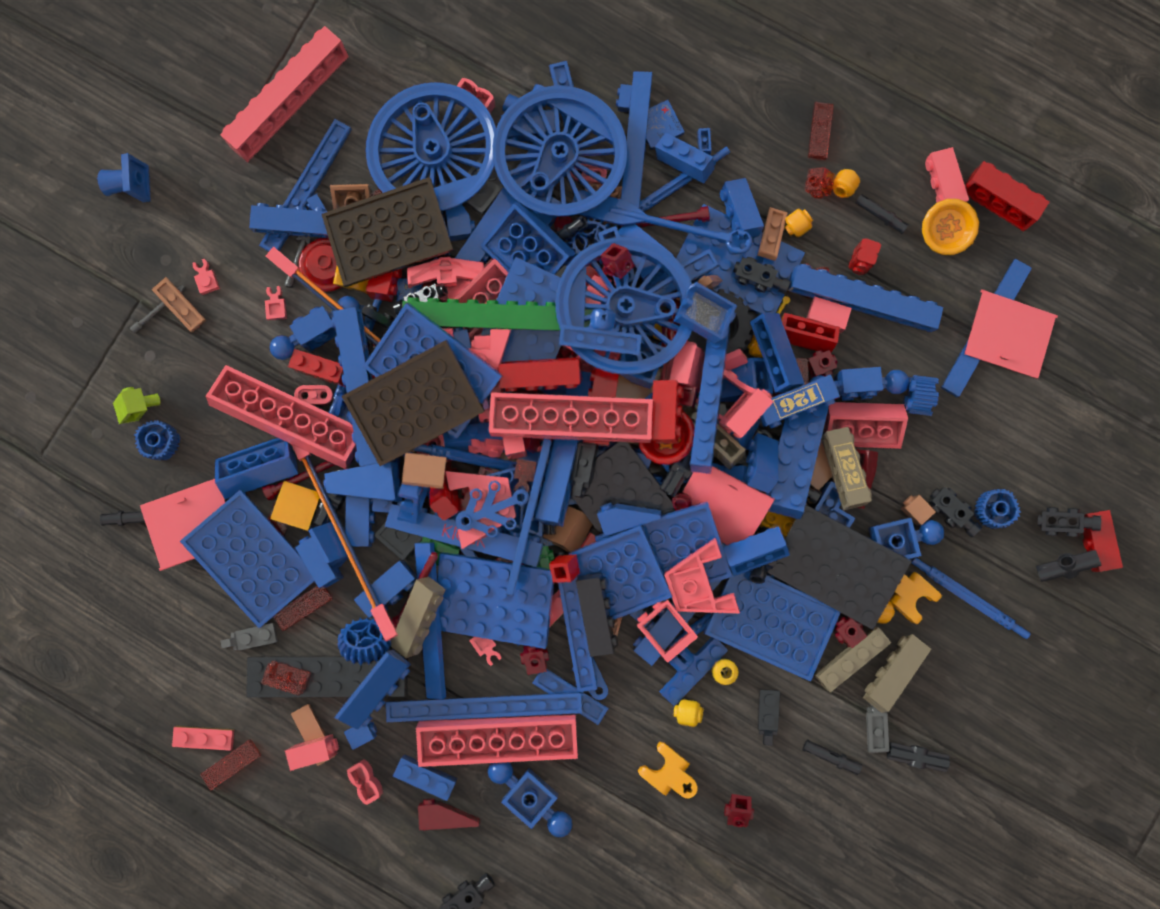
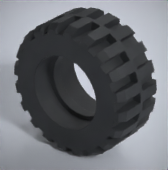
M718 289V292L715 293L737 305L734 311L736 315L732 321L734 324V334L728 341L727 354L737 349H741L744 352L751 342L753 334L750 322L754 320V317L750 315L751 309L749 305L745 306L743 304L744 299L741 297L736 298L734 296L735 293L730 291L728 294L724 293V289ZM696 297V322L699 323L702 316L708 312H720V310ZM692 331L688 341L696 343L705 353L707 340Z

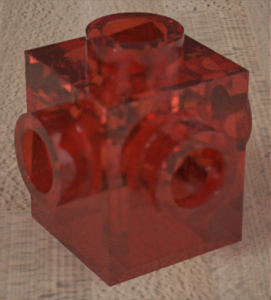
M825 167L809 169L805 191L816 199H822L823 196H831L835 174Z

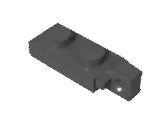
M275 623L266 624L260 628L253 627L230 633V639L221 640V647L233 646L234 651L278 642Z
M870 704L866 712L868 752H889L887 712L881 713Z

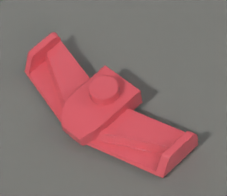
M440 257L439 259L407 268L408 288L436 279L437 285L444 284L446 287L457 286L456 278L473 280L484 269V263Z

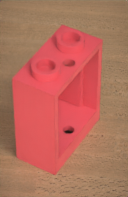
M665 600L664 602L661 601L652 606L654 610L651 613L647 614L645 612L637 619L639 623L636 625L668 663L697 639L698 636L670 602ZM665 607L687 632L684 637L666 652L644 627L646 623Z

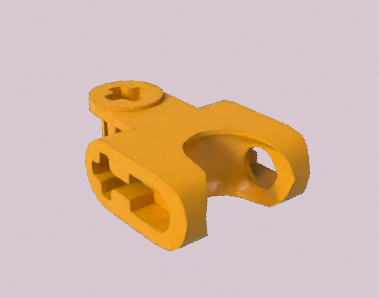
M913 572L909 578L904 574L890 602L907 620L918 625L922 620V616L916 610V601L924 596L929 601L938 602L942 596L922 576Z
M660 741L657 744V750L665 758L664 766L656 771L643 765L637 770L639 775L665 796L673 789L684 798H692L696 795L697 784L685 772L690 763L666 743ZM690 783L691 790L686 789L683 791V784Z

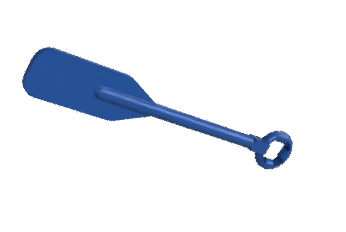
M585 190L578 191L582 200L591 195ZM575 196L573 197L572 203L577 202ZM608 197L595 208L577 214L617 225L646 222L718 240V242L726 244L727 248L735 254L746 253L750 250L753 243L751 235L745 230L737 229L729 234L724 232L718 233L650 216L632 203L614 197ZM734 235L746 236L748 240H746L745 248L741 249L740 247L731 246Z

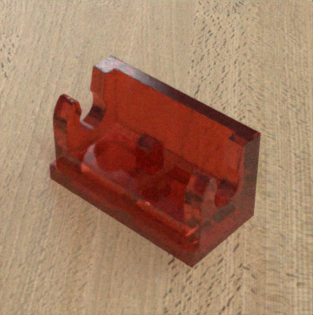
M271 661V664H268L261 684L295 695L304 694L310 672Z

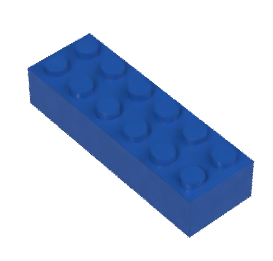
M817 406L818 410L806 414L805 411L799 413V418L792 421L784 419L778 442V482L769 494L766 493V495L774 498L768 510L769 512L801 519L829 406Z

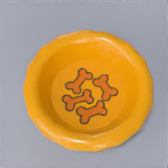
M945 199L937 202L928 210L922 224V234L925 243L932 251L941 255H955L965 251L973 244L979 229L976 211L969 203L960 199Z

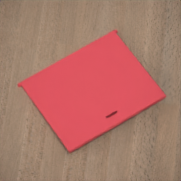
M981 290L982 295L964 354L1038 379L1055 318L1058 315Z
M713 466L711 474L693 472L682 492L691 498V506L708 501L721 542L726 545L742 541L753 535L774 501V498Z
M215 479L140 505L160 565L159 571L195 559L181 544L180 540L226 502L215 484Z

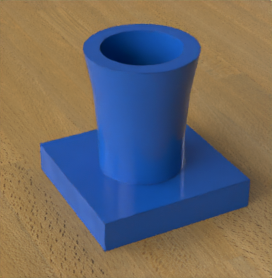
M126 153L121 154V170L99 171L98 185L105 196L125 192L142 202H150L149 165Z

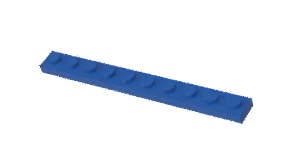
M581 692L386 702V722L582 713Z

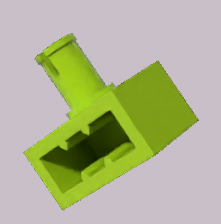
M128 387L123 389L113 402L119 424L139 421L147 411V407L160 405L159 395L156 393L143 396L141 388L134 389V387Z

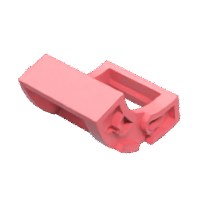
M724 370V378L744 393L724 416L719 414L718 422L728 434L734 432L732 434L734 437L742 438L774 401L771 400L772 396L763 389L761 391L760 389L751 388L739 381L734 372Z

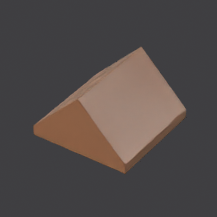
M369 184L330 185L333 209L373 196Z
M405 453L402 484L443 489L447 457Z
M568 506L563 527L556 526V535L543 534L542 538L570 553L581 547L593 524L582 511Z

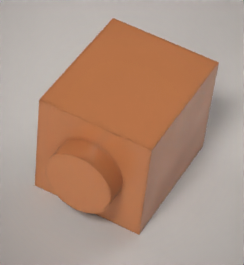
M920 495L909 496L903 502L904 506L901 508L909 518H912V522L916 526L924 524L935 513L934 509Z

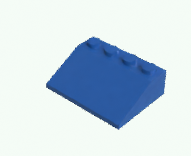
M520 202L514 203L480 245L508 273L515 257L555 275L564 265L568 266L577 255L532 210L526 208Z

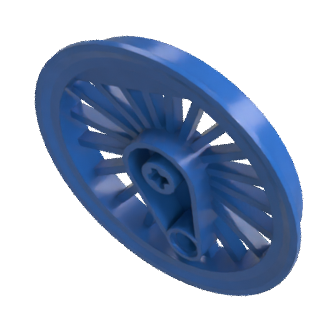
M446 83L415 85L393 96L375 116L366 140L367 165L374 182L383 193L396 189L392 184L414 168H416L403 186L413 183L422 171L420 180L427 178L430 171V178L441 211L449 210L472 198L489 179L494 169L492 146L496 127L484 104L465 89ZM434 101V112L425 102ZM439 102H450L440 125L438 122ZM455 104L464 107L445 132ZM413 107L412 115H411V113L409 112L408 109H410V108ZM405 112L412 122L413 132L396 120L402 113ZM469 112L476 117L475 120L451 135ZM423 113H427L425 117H420ZM394 124L413 138V141L387 132L391 125ZM479 124H482L483 133L456 141ZM384 139H389L413 148L382 147ZM486 139V148H457ZM382 154H413L382 164ZM453 154L485 155L483 163H478ZM451 160L480 170L477 175L471 176ZM412 162L387 179L384 170ZM447 165L451 166L465 178L457 181ZM444 168L452 180L451 183L445 184L441 169ZM436 171L438 172L441 186L435 187Z
M548 86L523 95L503 114L493 138L494 167L506 191L526 208L549 216L577 215L600 205L618 186L627 162L626 136L615 113L597 96L571 86ZM547 105L554 109L556 129L554 133L542 106ZM538 109L548 136L527 113ZM559 113L567 117L563 132H560ZM523 117L544 141L517 126L516 123ZM572 120L577 124L572 132L568 134L570 121ZM581 126L586 129L577 138H574ZM514 130L539 146L508 139L509 134ZM590 133H594L598 136L596 138L578 144ZM603 141L613 145V148L582 150ZM509 145L538 153L505 155V147ZM614 155V163L609 164L581 156ZM537 159V161L510 171L506 161ZM580 163L611 170V173L605 179ZM534 168L533 173L520 184L514 181L512 176ZM575 168L603 185L595 191ZM570 172L591 194L589 197L581 199ZM565 176L577 202L566 204ZM541 181L545 185L543 187H537L535 183ZM560 182L561 204H552L550 201L554 186ZM529 183L532 191L531 195L523 190ZM547 194L546 202L535 198L536 196L539 197Z
M617 237L599 241L581 251L569 263L561 276L555 301L559 328L561 329V324L584 327V322L591 320V314L584 316L585 309L612 310L616 314L615 331L618 332L619 328H621L622 332L626 333V329H628L630 334H635L633 329L635 328L638 334L642 335V340L653 356L642 359L640 353L639 356L636 355L637 361L625 362L626 354L621 353L620 361L608 359L610 355L608 351H606L603 357L595 353L593 349L571 347L572 350L590 365L614 374L633 375L654 370L675 357L686 344L692 332L691 329L682 324L678 326L668 322L673 314L676 315L679 310L676 309L675 302L672 299L680 298L681 304L692 282L678 260L654 243L631 237ZM613 243L628 248L632 256L641 257L631 286H628L627 273L623 277V286L620 285L619 278L613 276L616 289H614L596 262L601 259L600 255ZM645 260L657 265L641 286L635 288ZM590 264L593 266L610 293L586 275V267ZM660 269L668 275L669 278L648 291L643 290ZM586 282L606 298L586 291ZM671 282H673L677 290L676 293L664 296L654 294ZM585 297L603 304L585 303ZM694 298V302L687 314L694 321L696 317V298ZM623 304L626 305L628 310H624ZM660 307H667L669 309V313H663L660 310ZM602 311V317H605V311ZM656 323L677 333L672 341H670L650 324ZM640 326H643L667 346L658 353Z

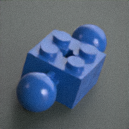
M344 296L337 301L344 309L360 307L357 299L351 296ZM318 306L310 310V314L305 317L296 318L293 324L290 325L294 334L290 337L283 335L275 337L270 343L271 354L276 359L286 360L292 356L295 346L299 344L308 352H312L335 338L337 333L336 328L332 324L333 311L329 313L323 306Z
M881 367L841 370L834 376V383L840 395L838 398H842V401H851L857 397H861V400L872 399L873 396H877V393L883 389L892 394L905 392L909 386V377L901 370H892L885 377H882ZM815 376L809 381V383L821 379L825 376Z
M912 518L868 528L872 540L908 559L921 556L918 545L919 541H923L928 545H935L941 542L944 537L943 526L934 520L926 521L920 526L919 530H914ZM892 538L897 539V543L892 544Z
M510 762L490 763L488 767L489 778L496 784L505 783L511 788L501 802L529 828L532 829L540 818L543 817L547 820L548 830L553 836L561 838L570 833L573 825L571 817L566 812H555L550 808L557 800L558 793L537 774L528 768L518 779L513 775V767ZM527 794H532L534 796V801L531 799L527 801Z

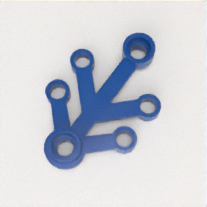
M492 481L489 483V491L482 509L473 513L477 501L482 498V491L478 488L473 489L470 492L471 498L466 510L460 512L456 517L457 527L463 531L474 528L493 538L498 534V528L494 525L487 526L477 521L485 517L504 525L508 530L514 529L517 524L514 518H507L495 512L514 504H526L529 500V493L526 490L518 489L512 497L492 505L496 493L501 489L498 481ZM492 483L498 484L497 490L491 489ZM474 491H478L480 493L479 498L473 497L472 494ZM518 494H524L525 499L519 501L517 499ZM463 517H467L469 519V523L467 525L462 523ZM508 520H512L514 522L513 527L507 526ZM489 528H494L496 533L490 535L488 533Z

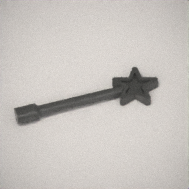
M297 237L296 240L298 242L301 241L294 260L296 266H298L305 243L309 244L312 237ZM287 276L284 286L292 288L294 277Z
M182 285L177 289L183 293L185 286ZM163 302L160 303L142 320L133 324L130 327L133 333L139 331L143 324L166 305Z

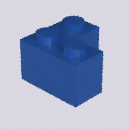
M832 481L826 483L819 500L812 508L848 527H851L855 520L853 516L839 509L841 502L835 483Z

